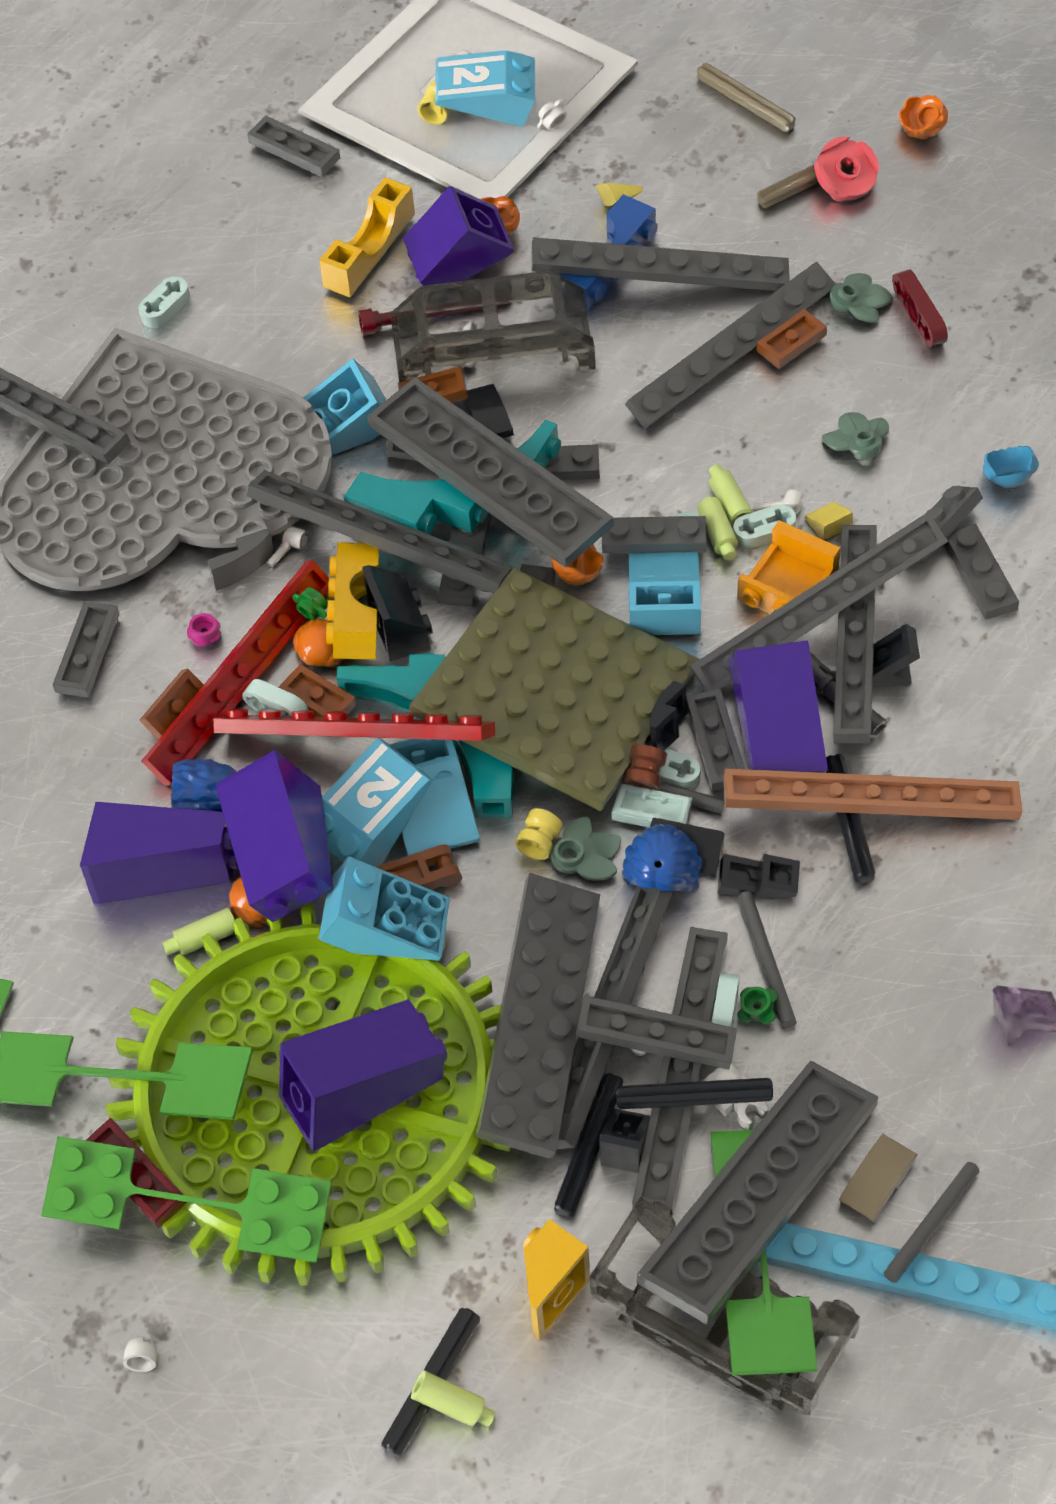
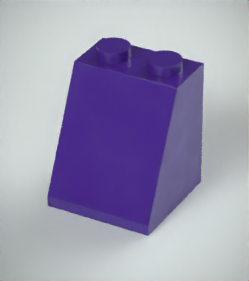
M449 186L403 237L408 251L407 255L416 271L417 280L427 288L432 287L442 292L485 270L515 251L497 206L452 186Z

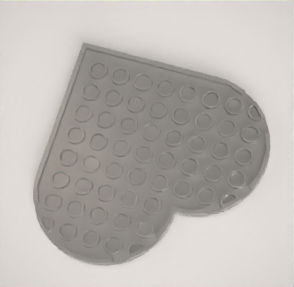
M114 328L62 397V400L126 432L131 443L108 465L39 428L0 482V548L12 566L39 584L61 590L91 591L117 586L141 576L163 561L180 541L201 547L231 548L237 547V538L267 528L272 537L289 528L301 518H296L288 512L273 506L263 505L260 501L247 497L248 485L263 470H266L323 493L332 468V447L323 419H320L313 410L312 405L289 389Z

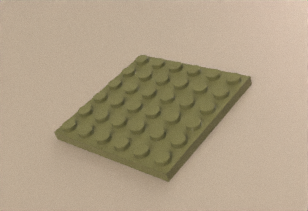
M513 567L411 702L409 713H413L414 717L420 720H426L425 715L447 714L448 720L460 721L461 715H482V721L495 722V737L483 741H461L602 811L625 777L626 770L631 767L632 759L630 758L632 745H646L651 738L650 717L660 695L673 681L686 685L693 675L689 666L700 659Z

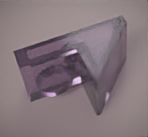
M999 985L992 989L994 1014L1007 1045L1015 1042L1028 1030L1056 1033V1001L1051 991Z

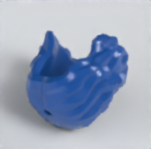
M197 758L195 760L186 759L175 762L172 774L173 792L171 793V808L223 812L216 784L237 771L230 765L221 764L212 759L202 760Z
M654 825L653 827L646 828L643 834L635 836L632 845H628L625 849L626 858L622 864V876L627 879L630 885H637L642 888H657L662 891H681L687 894L691 893L693 889L699 888L698 880L701 878L702 858L697 855L698 849L696 844L690 841V838L682 830H677L673 825ZM656 862L662 863L660 868L655 867Z

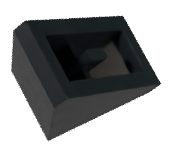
M614 1108L600 1133V1163L602 1166L639 1173L650 1120L649 1115Z

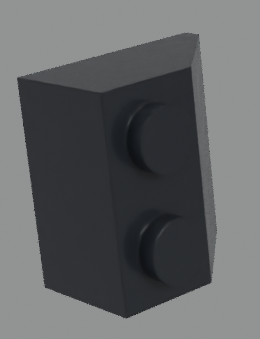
M370 565L362 567L368 607L377 609V631L389 661L429 650L428 635L433 634L428 615H421L419 608H422V603L416 587L410 589L404 575Z

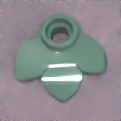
M864 273L848 275L843 283L834 285L830 292V303L835 310L841 313H852L858 320L870 323L879 322V314L876 309L887 306L893 301L892 295L885 287L872 284L871 276Z
M848 412L839 417V429L823 434L822 440L831 449L836 451L850 450L855 458L868 460L879 454L882 438L889 433V424L884 418H876L869 421L860 413Z
M588 817L576 819L564 828L563 839L554 845L551 851V862L560 872L569 874L577 872L588 880L597 881L611 878L617 873V868L610 860L619 850L621 837L610 833L592 832V825ZM567 855L575 857L574 859H564Z

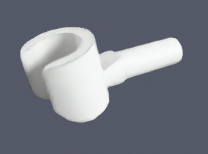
M789 490L786 492L783 501L753 503L754 512L775 505H786L792 508L797 516L803 505V502L800 501L802 494L797 490Z
M293 526L285 529L283 543L266 562L268 566L273 568L291 547L299 550L304 549L308 541V537L304 535L305 530Z

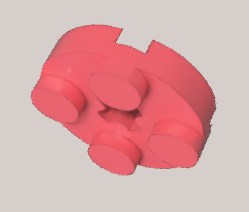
M844 136L829 141L823 147L814 163V170L819 184L837 202L857 200L865 196L874 186L877 172L879 171V162L871 147L862 141L857 143L854 140H849L850 137ZM841 163H844L846 166L852 165L854 169L851 171V175H847L841 170Z

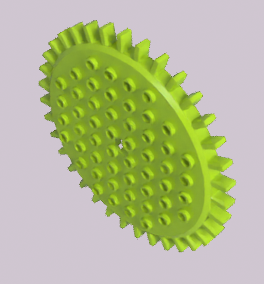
M309 902L303 905L301 909L302 925L283 928L282 918L275 922L267 919L270 932L255 937L251 936L249 926L241 917L235 919L234 932L240 943L224 951L214 937L209 933L204 935L202 940L205 952L211 959L200 968H196L189 959L180 954L173 958L179 975L186 979L176 990L154 978L149 983L152 995L158 1001L165 1003L159 1013L156 1015L137 1007H132L129 1012L134 1025L149 1030L145 1041L117 1038L115 1045L119 1055L138 1059L137 1071L163 1073L171 1069L179 1043H193L199 1037L205 1038V1041L201 1044L252 1047L253 1053L235 1119L210 1118L206 1122H201L198 1120L199 1117L161 1115L159 1111L166 1090L165 1083L108 1078L111 1088L134 1089L133 1100L107 1103L106 1112L108 1117H111L114 1121L135 1118L137 1128L125 1133L138 1147H143L147 1157L185 1196L205 1199L208 1194L215 1193L218 1195L215 1199L216 1201L240 1203L247 1196L252 1168L332 1181L330 1195L338 1191L343 1193V1196L339 1200L329 1198L324 1227L328 1229L323 1230L318 1258L331 1257V1269L339 1283L345 1282L347 1279L348 1266L345 1254L365 1249L368 1264L374 1272L384 1271V1257L378 1244L394 1237L398 1238L402 1249L411 1258L417 1256L416 1237L409 1229L423 1219L442 1237L448 1235L450 1230L446 1216L437 1208L446 1199L451 1198L460 1207L470 1212L475 1209L476 1200L474 1194L460 1184L468 1172L483 1180L495 1182L497 1178L496 1166L490 1161L478 1157L482 1145L510 1151L511 1147L477 1138L476 1132L495 1039L488 1038L486 1029L497 1026L501 1004L478 1012L474 1004L493 992L492 982L488 975L476 980L465 988L458 982L457 979L471 967L470 955L466 951L460 953L446 966H442L437 960L351 953L318 940L321 924H316V913L312 903ZM311 961L318 963L314 968H308L306 964ZM346 971L353 972V975L349 978L341 977V974ZM381 981H386L389 983L384 988H379L376 986L377 983ZM259 984H269L264 990L257 989ZM416 991L425 993L420 998L412 997V994ZM297 993L304 994V997L300 1000L292 999V996ZM334 999L340 1006L336 1010H329L326 1008V1003ZM409 999L417 1012H422L425 1015L429 1029L434 1036L438 1034L447 1035V1038L442 1040L447 1050L443 1079L366 1122L371 1125L368 1130L360 1131L356 1128L322 1147L318 1153H307L310 1146L279 1097L280 1043ZM212 1005L220 1006L215 1012L207 1011ZM247 1015L255 1016L251 1022L242 1021ZM283 1025L290 1026L287 1032L278 1031ZM268 1058L276 1059V1062L272 1065L263 1064ZM462 1077H468L471 1079V1081L465 1085L457 1082ZM254 1091L262 1092L261 1096L256 1099L249 1097ZM412 1100H419L421 1102L415 1108L408 1106V1103ZM450 1110L458 1112L454 1118H447L444 1115ZM238 1125L247 1126L244 1132L238 1133L234 1131ZM401 1133L408 1136L402 1142L394 1140L395 1136ZM276 1135L284 1137L280 1143L270 1142ZM437 1144L445 1147L439 1153L433 1152L431 1148ZM188 1148L196 1149V1152L191 1156L183 1155L184 1151ZM348 1157H355L357 1159L353 1165H346L343 1162ZM224 1159L233 1160L231 1165L227 1167L219 1165ZM385 1168H392L394 1170L390 1176H383L380 1173ZM429 1179L424 1186L420 1187L417 1185L420 1180ZM187 1202L170 1219L162 1224L164 1234L171 1239L190 1220L194 1221L202 1228L190 1243L193 1256L200 1259L218 1237L230 1243L222 1261L225 1271L234 1274L240 1265L245 1251L237 1249L242 1225L241 1215L237 1211ZM371 1203L380 1204L379 1209L373 1212L368 1211L366 1208ZM262 1254L258 1263V1271L262 1282L270 1283L275 1273L277 1258L280 1256ZM296 1259L294 1270L299 1285H308L312 1274L311 1262Z

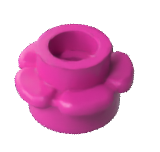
M197 614L189 622L187 636L193 640L195 645H209L219 639L221 635L219 630L221 628L220 623L210 614Z

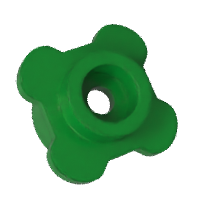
M308 587L301 595L295 593L292 596L295 603H297V610L307 619L312 620L319 617L325 619L327 617L325 609L328 607V602L315 589Z
M758 986L743 989L740 993L741 1009L737 1013L740 1022L748 1024L751 1021H760L764 1025L771 1024L775 1020L773 1007L774 1003L778 1000L776 991L771 988L764 989ZM760 1003L761 1007L756 1009L754 1008L755 1004Z

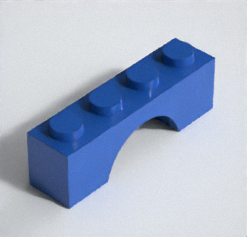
M623 194L606 213L607 237L612 241L611 244L643 246L647 241H651L657 232L656 208ZM555 273V297L588 311L596 301L599 302L603 298L609 285L619 278Z

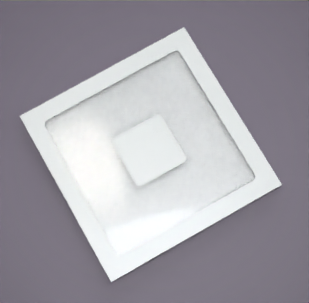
M413 0L298 110L299 114L447 188L452 186L479 199L489 196L493 198L499 196L509 197L638 65V60L510 0ZM507 50L535 58V103L524 127L453 109L449 110V115L444 123L433 125L423 120L418 113V105L425 96L428 85L435 81L436 60L438 57ZM562 99L564 101L562 108L567 112V116L562 124L552 131H549L546 127L539 129L537 125L541 119L539 117L541 108L548 102L555 104L557 100Z

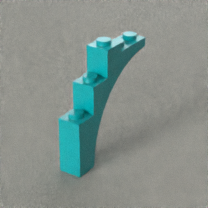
M544 420L535 433L517 449L545 468L550 459H554L558 455L561 447V440L558 439L557 424ZM360 472L344 495L345 502L426 534H430L433 531L436 521L472 534L477 524L484 522L488 515V511L443 479L403 481L385 479Z
M409 654V666H337L338 687L353 695L356 700H367L409 713L411 702L445 659V654ZM452 740L456 753L467 770L473 788L476 818H513L514 767L461 740Z

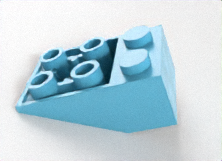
M698 552L629 553L630 626H634L650 635L701 634Z
M409 739L390 744V746L433 779L401 832L407 855L409 856L442 844L449 845L450 849L479 842L478 829L453 741Z
M348 856L332 876L333 889L328 891L326 895L318 940L355 954L440 960L442 957L450 897Z

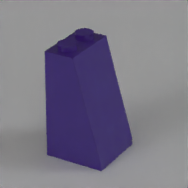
M808 640L736 650L729 658V667L749 770L826 773L828 766Z
M276 750L216 784V790L249 906L271 922H275L333 889L320 785Z
M96 801L80 867L93 903L103 904L230 883L233 869H238V864L223 812Z
M407 999L280 1043L279 1097L312 1151H315L442 1080L444 1061L447 1060V1050L443 1041L440 1038L436 1039L430 1031L425 1015L422 1012H417L411 1001Z

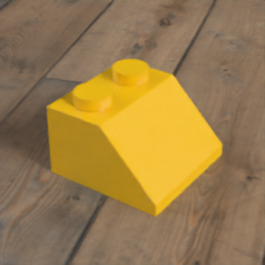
M548 1219L541 1229L538 1227L534 1228L523 1244L533 1334L539 1340L543 1338L591 1280L588 1246L551 1219Z

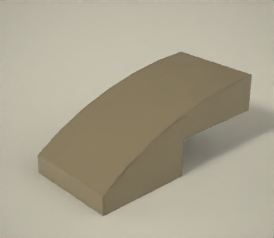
M882 1133L838 1200L876 1222L894 1189L899 1188L918 1154Z

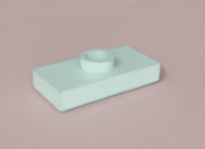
M621 783L612 810V820L643 827H650L652 818L687 824L692 807V797Z

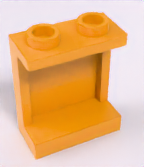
M779 520L772 529V543L750 574L748 576L741 574L738 578L737 599L749 607L758 608L771 614L839 569L840 547Z

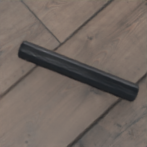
M836 754L826 757L828 766L826 773L849 774L843 755ZM837 812L855 881L859 884L870 883L874 880L876 872L860 813Z
M606 1073L602 1078L555 1201L554 1210L558 1214L572 1217L576 1212L600 1148V1133L617 1103L616 1089L619 1086H623V1079L620 1076Z
M770 1078L619 1086L616 1089L617 1106L621 1110L766 1102L773 1099V1083Z
M460 1308L424 1370L447 1380L480 1323V1316L469 1308ZM412 1391L381 1442L382 1448L393 1456L401 1457L430 1409V1407L411 1398Z

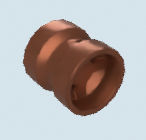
M632 745L630 752L632 764L626 770L624 782L628 785L659 790L662 780L659 774L660 768L666 763L667 752L653 746Z

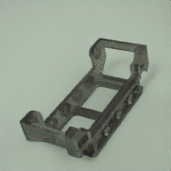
M551 270L421 286L390 313L399 382L413 379L422 373H425V375L431 374L432 367L561 351L562 362L569 361L568 355L576 356L579 371L596 369L595 346L589 330L584 289ZM552 298L553 310L555 312L554 319L513 325H501L499 323L496 304ZM483 306L485 326L481 329L442 334H431L428 330L426 313ZM580 316L583 332L573 327L567 318ZM418 335L416 345L402 357L399 339Z
M640 1197L589 1277L590 1293L599 1302H607L618 1308L621 1312L618 1321L628 1330L765 1407L781 1411L784 1405L788 1403L795 1407L799 1414L810 1416L818 1402L819 1392L850 1338H855L857 1335L860 1316L855 1314V1310L849 1304L838 1299L833 1300V1302H822L818 1310L810 1301L815 1351L824 1338L828 1336L839 1337L814 1382L802 1377L803 1372L787 1373V1375L781 1373L778 1379L769 1374L732 1376L730 1352L721 1348L728 1336L726 1305L707 1337L703 1338L645 1306L652 1292L637 1284L634 1291L625 1287L617 1280L616 1273L608 1269L637 1221L660 1245L676 1226V1222L672 1218L673 1212L666 1205L658 1201L649 1202ZM748 1272L735 1288L729 1300L755 1299L759 1297L763 1292L762 1276L756 1277ZM769 1278L770 1291L773 1295L781 1298L793 1297L780 1290L779 1285Z

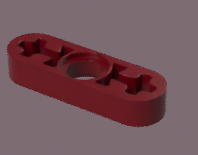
M908 269L893 274L892 284L894 292L926 345L933 347L946 343L948 340L946 324L914 272Z

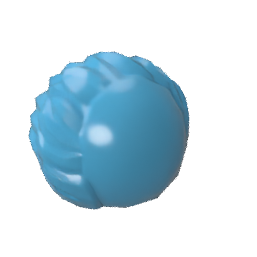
M1029 446L994 450L986 453L982 474L997 486L1016 488L1029 481L1032 474L1037 471L1039 461Z

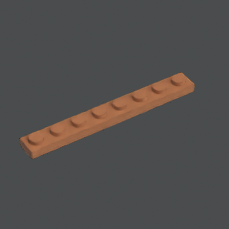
M725 769L723 776L725 808L1020 820L1023 812L1019 781Z

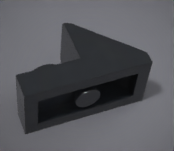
M905 624L874 643L873 687L905 686L912 683L909 664L920 658L915 628Z

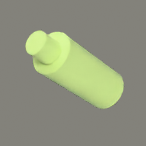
M719 464L712 466L709 469V474L711 475L709 485L715 496L720 499L731 525H734L738 517L753 511L731 472L723 470Z
M708 497L698 504L697 511L700 516H706V532L715 553L722 555L726 561L732 560L737 556L735 548L738 546L737 538L720 499Z
M228 907L173 930L174 937L162 942L167 956L178 951L184 956L203 948L202 937L207 933L217 941L235 934L234 917Z
M425 1370L420 1373L411 1393L413 1400L471 1427L476 1422L489 1426L494 1419L495 1411L484 1406L485 1399Z

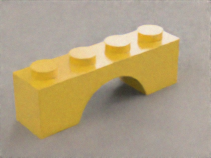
M387 177L383 178L368 197V205L363 223L354 238L348 243L335 239L320 258L319 263L323 287L351 298L415 215L411 186Z
M337 542V556H330V577L336 578H329L328 599L335 600H328L327 621H334V623H327L326 644H333V659L376 660L377 609L365 606L357 601L366 595L362 567L370 565L379 568V548L366 543Z

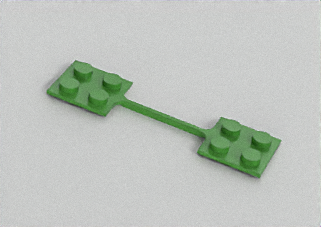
M2 1031L0 1037V1103L53 1107L60 1082L65 1077L71 1075L160 1081L166 1085L159 1111L161 1115L234 1120L253 1048L179 1043L171 1069L163 1073L68 1066L67 1059L74 1040L73 1036Z
M753 1130L711 1132L714 1178ZM765 1250L760 1256L762 1294L755 1299L726 1300L732 1376L817 1372L809 1296L781 1298L772 1294L769 1285Z
M57 1136L41 1214L42 1217L120 1230L125 1203L130 1196L140 1194L237 1211L242 1218L238 1250L318 1262L332 1181L252 1168L247 1196L240 1203L234 1204L136 1187L131 1181V1172L136 1152L134 1148Z

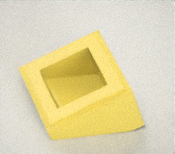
M617 183L596 185L604 206L607 207L613 206L623 194L633 198L643 191L641 186Z
M831 502L805 515L804 519L820 539L826 541L842 533V525H852L853 513L840 504Z

